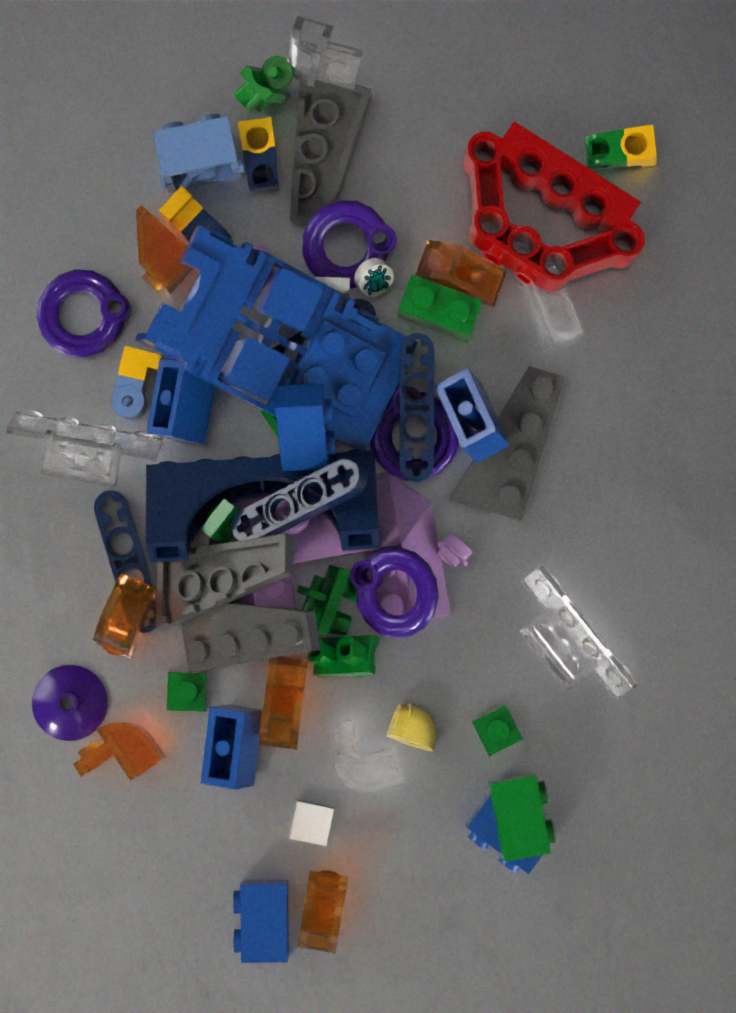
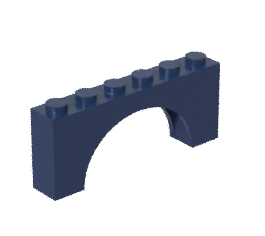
M352 449L347 452L329 454L328 465L341 459H349L364 466L368 476L367 485L361 493L322 512L335 527L340 538L342 551L380 548L374 450L361 451L359 449ZM280 454L259 458L240 456L228 460L199 459L196 462L181 463L163 461L159 464L146 465L145 544L150 562L189 561L191 545L196 534L206 522V517L210 510L219 505L223 499L234 504L250 498L267 497L318 470L282 471ZM346 470V478L337 483L350 485L349 478L354 475V472ZM330 481L332 486L337 484L336 482ZM320 484L313 485L308 491V501L312 505L317 504L322 498L323 490Z

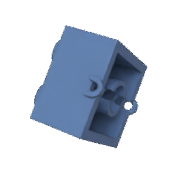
M208 114L199 117L198 122L183 125V122L179 121L170 122L160 127L161 130L153 132L162 174L160 175L162 188H167L169 193L176 192L181 186L185 189L242 178L241 173L244 172L241 158L237 156L228 116L220 117V114Z

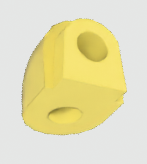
M409 703L407 706L399 704L393 714L386 737L418 749L433 751L436 743L437 728L434 719L424 709L412 703Z

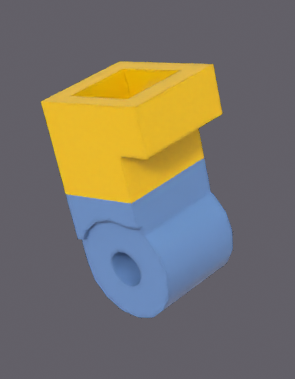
M128 346L124 347L111 399L113 410L119 416L127 420H135L145 413L148 404L145 393L151 370L158 372L160 359H165L162 355Z

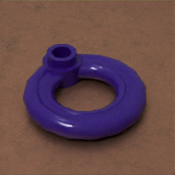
M339 200L323 206L310 218L302 235V255L308 270L315 277L350 278V288H355L357 286L354 276L357 268L364 261L371 258H380L386 262L389 252L396 245L397 236L395 231L385 224L384 220L372 207L358 201ZM340 223H353L359 226L365 232V242L368 246L364 257L357 264L349 267L332 263L324 250V239L328 231ZM379 231L385 232L384 241L375 243L373 240L374 235Z
M75 269L59 274L45 286L37 303L36 320L41 335L53 349L67 356L86 358L103 352L117 340L124 323L131 316L132 307L128 299L120 293L109 278L93 270ZM78 291L94 295L101 303L102 321L97 329L86 335H74L66 331L59 319V307L62 301L69 294ZM112 302H120L122 304V309L119 313L112 314L109 312V306Z
M406 386V393L412 395L415 400L422 399L427 394L419 392L412 386ZM398 389L391 398L370 441V446L374 450L376 461L389 474L405 481H410L400 471L399 452L395 449L392 441V431L395 424L399 421ZM434 397V427L437 432V441L434 446V467L432 473L426 479L440 474L452 462L459 446V440L445 408L437 397ZM421 458L406 461L405 466L412 469L413 475H420V470L427 468V461H423Z
M401 547L384 548L368 557L367 560L355 563L351 568L350 579L355 587L357 607L364 621L377 633L391 638L411 637L423 630L435 615L439 600L437 579L429 563L416 552ZM369 568L374 573V578L372 581L367 576V571ZM391 570L405 572L412 578L416 586L417 596L415 604L404 615L395 616L388 613L381 607L377 598V588L382 584L384 574Z

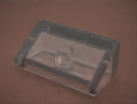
M556 265L547 267L549 272L559 274ZM522 283L548 348L583 335L565 287L555 292H547L536 284L528 286Z

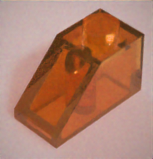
M141 205L136 210L139 265L145 272L141 278L155 291L159 292L163 288L171 294L193 270L192 267L179 262L187 245Z
M427 240L415 275L483 300V304L495 306L507 272L460 244Z

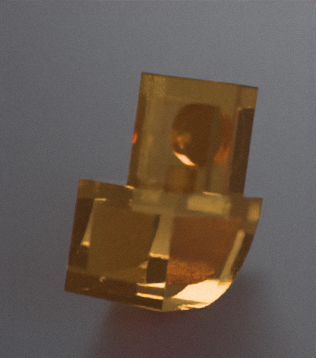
M121 573L97 624L93 638L97 645L113 656L123 655L132 659L138 646L141 628L153 606L156 588Z
M286 657L269 659L259 745L297 750L308 660Z
M115 722L96 729L105 743L100 745L95 740L77 752L81 759L73 765L82 777L114 756L131 781L166 758L154 738L144 728L130 722Z
M310 870L298 947L330 953L336 952L348 877L340 876L331 870L319 872Z

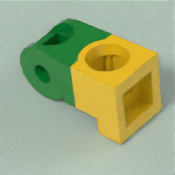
M653 124L597 133L584 139L587 167L591 170L657 165Z

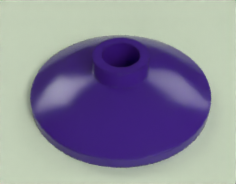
M76 665L59 666L47 672L37 683L32 696V711L37 724L51 737L64 741L79 740L95 732L103 722L108 707L107 693L101 680L90 670ZM65 696H70L74 700V707L69 711L61 706V701Z

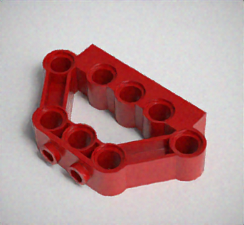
M515 121L503 138L491 132H479L469 140L462 159L463 168L469 175L473 221L469 228V238L471 243L482 251V255L489 262L509 268L514 272L515 277L528 286L535 285L547 292H555L562 289L568 281L610 267L626 268L636 260L644 247L645 235L643 230L630 219L641 201ZM484 151L491 156L492 160L482 161L476 157L475 152ZM528 163L533 165L537 173L530 174L525 172L521 164ZM501 170L510 175L512 184L523 191L534 190L539 193L543 203L549 209L554 211L565 210L573 215V220L579 228L586 231L597 230L601 234L562 247H549L541 242V237L534 228L530 226H516L511 223L504 207ZM560 183L564 185L569 193H558L554 189L553 184ZM591 203L596 205L600 210V214L588 212L584 204ZM491 222L497 226L499 232H486L482 228L481 223ZM615 240H625L631 250L625 251L620 249L616 245ZM522 242L526 244L530 252L527 254L518 252L514 248L513 243ZM545 263H556L561 268L562 273L553 274L549 272Z

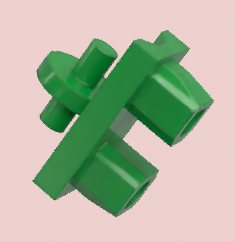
M281 56L268 58L263 63L262 68L247 65L239 73L246 81L233 93L234 97L248 111L256 109L258 112L263 113L272 102L284 104L291 95L288 91L280 89L286 88L294 78L293 65L288 59Z
M329 564L325 578L314 575L310 588L298 586L297 593L306 596L302 610L315 611L318 633L327 636L329 633L347 634L352 616L341 613L337 609L342 597L356 602L355 587L350 579V570Z
M375 635L319 638L321 650L308 652L307 660L314 664L313 675L319 678L375 675L374 654L379 645V637Z

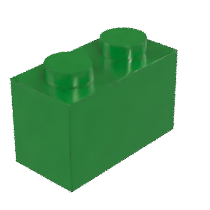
M411 274L398 309V317L468 343L483 300Z
M534 773L489 781L490 796L504 862L550 854L549 844L555 843L556 838L552 820L544 819L542 805L548 804L545 782H537V776Z

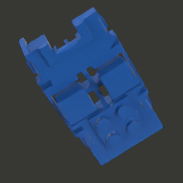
M196 226L179 262L192 267L200 273L181 311L161 303L147 333H138L135 341L173 360L177 357L185 361L181 368L182 370L276 417L277 386L324 384L325 399H332L333 422H327L328 431H335L336 440L354 449L366 451L399 383L400 346L407 336L383 323H379V318L360 308L358 310L353 308L356 300L341 296V292L263 250H255L252 244L245 242L241 247L233 245L234 240L215 230L210 231L202 226ZM273 265L280 268L276 269L275 272H270ZM243 305L250 309L255 307L258 312L269 317L265 325L257 324L240 314ZM238 321L247 328L260 333L258 339L242 338L241 341H237L240 333L232 329L235 322ZM283 324L294 331H303L301 336L306 338L303 345L301 346L277 334L280 325ZM413 340V345L406 347V354H413L418 344L417 341ZM272 341L297 352L298 355L295 361L270 348ZM219 378L220 380L226 382L227 384H229V385H231V386H233V387H235V388H237V389H240V390H242V391H244V392H247V393H249V394H251V395H253V396H255V397H257V398H259V399H261V400H269V401H268L267 405H265V404H263V403H261V402H259V401H257V400H255V399H253V398H251V397L245 395L244 393H242V392H240V391H238V390H236V389H234V388H232V387H230V386H228V385H226V384H224V383L218 381L217 379Z

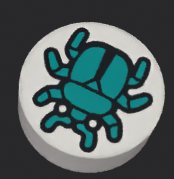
M371 258L364 261L357 268L354 276L356 286L368 297H377L384 294L391 287L394 280L393 270L380 258Z

